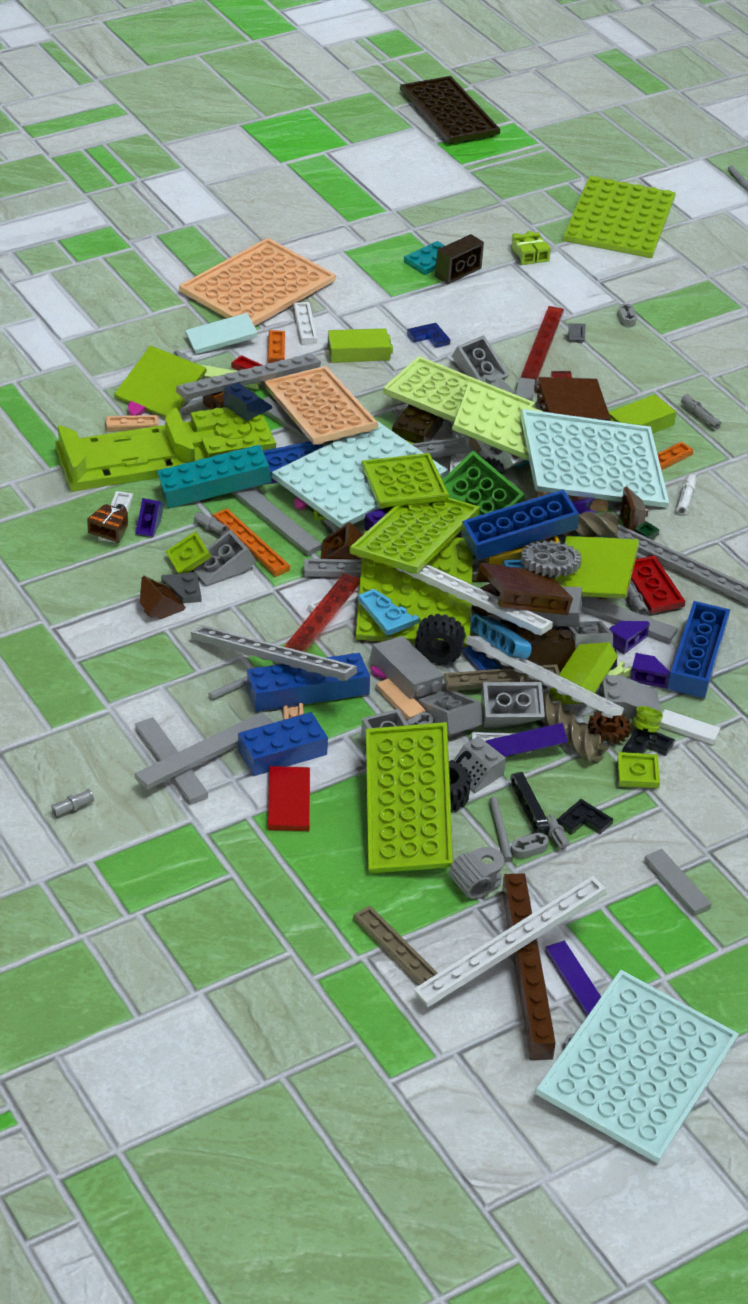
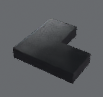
M637 728L623 747L622 752L645 754L650 749L667 756L675 743V739L658 732H648V729L641 730Z
M583 799L577 801L556 819L558 824L563 826L564 830L571 835L583 825L602 834L613 824V818Z

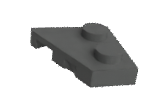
M197 572L161 575V582L167 584L182 603L202 602Z

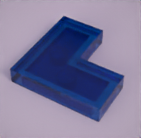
M437 323L407 329V335L413 342L429 339L435 348L450 345V338Z

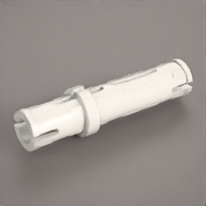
M693 474L686 476L685 483L681 487L682 493L676 508V512L679 515L687 514L691 497L695 493L697 478Z

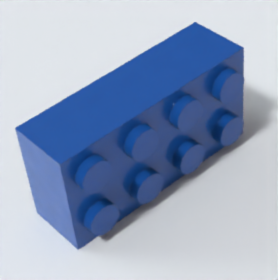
M312 712L238 733V751L253 777L270 772V766L287 767L327 755L328 737Z

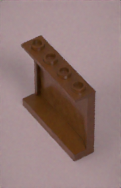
M538 377V382L534 385V393L537 394V403L540 404L541 411L605 421L611 420L597 379Z
M480 563L475 580L492 583L500 592L497 603L500 607L560 615L569 614L573 597L553 577H549L548 574L542 576V573L535 574V571H529V569Z

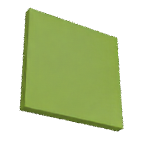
M150 345L114 393V396L127 403L133 401L143 405L146 411L166 418L174 408H178L179 411L186 401L176 392L177 386L201 380L207 369L204 366Z
M430 453L361 461V467L379 508L449 500V494Z
M566 536L565 543H567V547L573 546V549H578V553H581L580 569H577V572H573L572 575L568 573L566 576L559 575L555 580L562 587H582V596L626 599L639 547V539Z

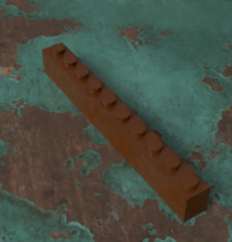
M525 873L504 874L502 895L509 929L530 916L532 909ZM536 938L514 952L513 960L530 1060H553L556 1041Z

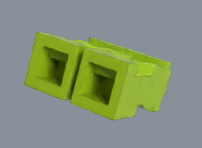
M527 231L522 235L518 233L512 234V250L520 258L519 262L521 265L550 261L551 248L540 237L539 232Z

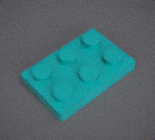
M439 241L433 242L404 256V262L422 274L427 275L435 271L437 249L445 245Z

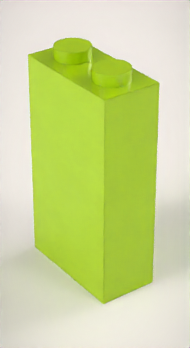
M386 328L328 330L327 344L331 363L390 361V354H393V344H391V336L388 335Z
M654 394L609 412L610 421L649 426L653 434L673 426L677 411Z
M610 642L579 644L559 676L595 693L618 656ZM554 687L549 689L553 699L560 700L562 705L584 703L572 700L570 695L558 693Z

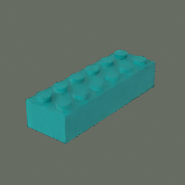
M260 445L157 471L160 487L168 508L271 482L269 465Z

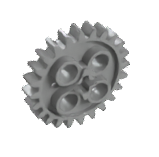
M543 540V543L536 541V544L530 543V546L526 545L521 552V564H524V568H529V571H535V574L542 573V576L548 574L549 577H552V575L559 577V575L566 576L567 573L572 575L573 572H577V569H580L581 553H578V549H573V546L567 547V543L562 545L560 541L554 543L553 540L550 543H547L545 540Z

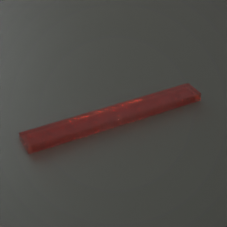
M548 306L521 378L535 379V383H537L564 314L563 308Z
M343 573L284 647L306 652L359 586L360 578Z

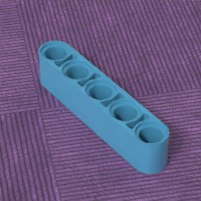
M477 614L471 617L470 629L506 655L527 659L530 656L531 644L493 617Z

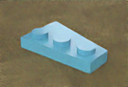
M375 589L358 595L359 603L387 636L420 623L418 616H412L407 613V609L394 605L391 603V599Z

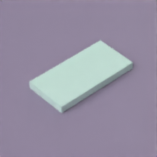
M248 313L185 330L195 354L258 337V332Z

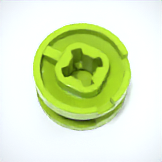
M638 706L636 708L637 715L633 718L632 724L641 730L648 729V732L659 731V722L662 721L663 714L651 707Z

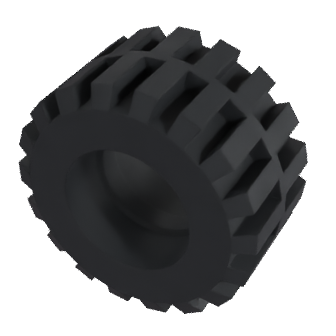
M440 613L435 614V616L431 614L419 624L415 648L432 664L433 662L437 663V665L453 663L462 654L465 629L461 626L460 621H455L454 617H448L447 614L440 615Z
M450 760L452 812V810H460V807H464L466 802H468L471 775L466 767H462L461 763H455V761Z

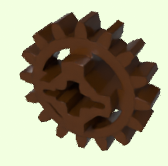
M595 711L593 716L590 715L588 721L589 734H600L602 743L607 741L608 745L611 742L618 744L619 740L624 742L625 737H629L631 724H629V718L625 719V714L609 718L601 714L602 711L600 713Z

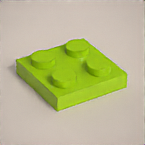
M196 531L165 551L178 574L188 573L212 557Z
M618 752L619 786L659 788L658 754Z

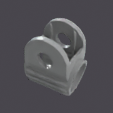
M478 848L470 853H463L458 856L451 864L448 873L468 898H482L500 887L502 882L500 871L504 867V857L501 852L494 848ZM490 858L493 860V863L485 864L482 862V859Z

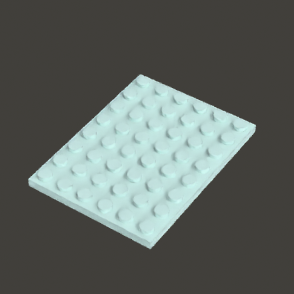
M522 409L520 416L535 491L553 493L564 489L566 494L571 496L622 502L623 488L628 487L643 500L644 505L667 508L669 499L651 427Z
M378 422L377 429L358 433L354 436L343 437L273 471L272 478L341 528L348 522L354 524L364 519L367 513L383 509L378 507L361 467V461L423 454V452ZM433 460L441 479L446 477L448 469Z
M620 970L537 1087L535 1094L658 1164L734 1045L739 1033Z

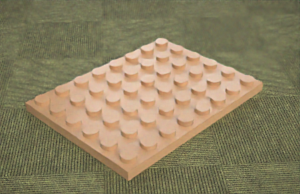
M266 238L179 285V291L225 318L248 313L253 325L256 326L293 305V303H297L334 282L336 275L277 242Z

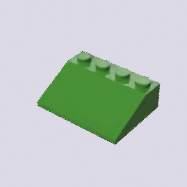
M474 451L465 457L442 480L449 498L480 507L477 516L525 501V494Z

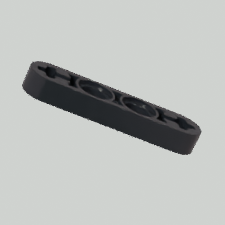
M523 772L512 773L510 776L512 788L534 832H548L547 818Z

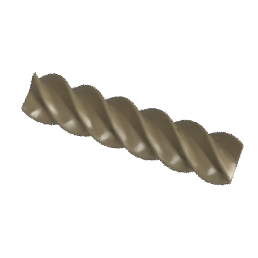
M584 512L581 515L579 514L578 529L563 533L562 535L577 536L580 534L583 537L598 535L609 538L617 536L618 515L616 516L611 512H604L599 515L594 512Z
M521 676L519 682H536V680L525 679ZM542 689L545 718L540 721L547 726L563 723L568 741L567 744L575 749L582 758L599 763L603 754L610 748V745H602L600 734H589L586 722H576L573 711H563L562 702L560 700H550L549 690Z

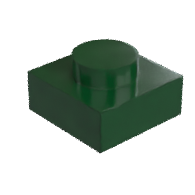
M647 521L634 528V532L651 540L659 535L660 530Z

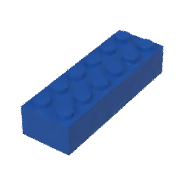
M563 489L462 521L463 538L476 561L530 543H535L536 541L578 529L579 513Z
M693 601L670 672L668 690L701 698L706 697L727 628L730 609Z
M351 653L327 657L328 659L357 666V674L346 681H340L330 676L325 677L316 672H307L301 668H292L286 664H276L247 669V690L254 709L258 712L283 708L284 706H297L299 703L310 704L369 695L370 674L361 654Z

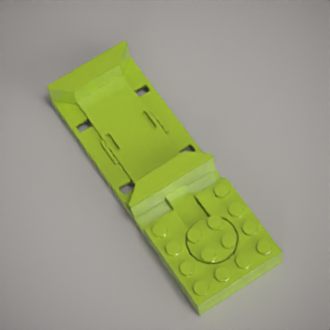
M225 407L192 412L191 421L183 422L178 408H174L165 418V425L79 438L76 431L58 425V441L55 442V450L70 492L156 479L158 478L157 471L164 468L260 445L262 451L276 448V441L263 414L245 421ZM164 460H171L173 465L166 466ZM109 469L111 475L104 476L102 470Z

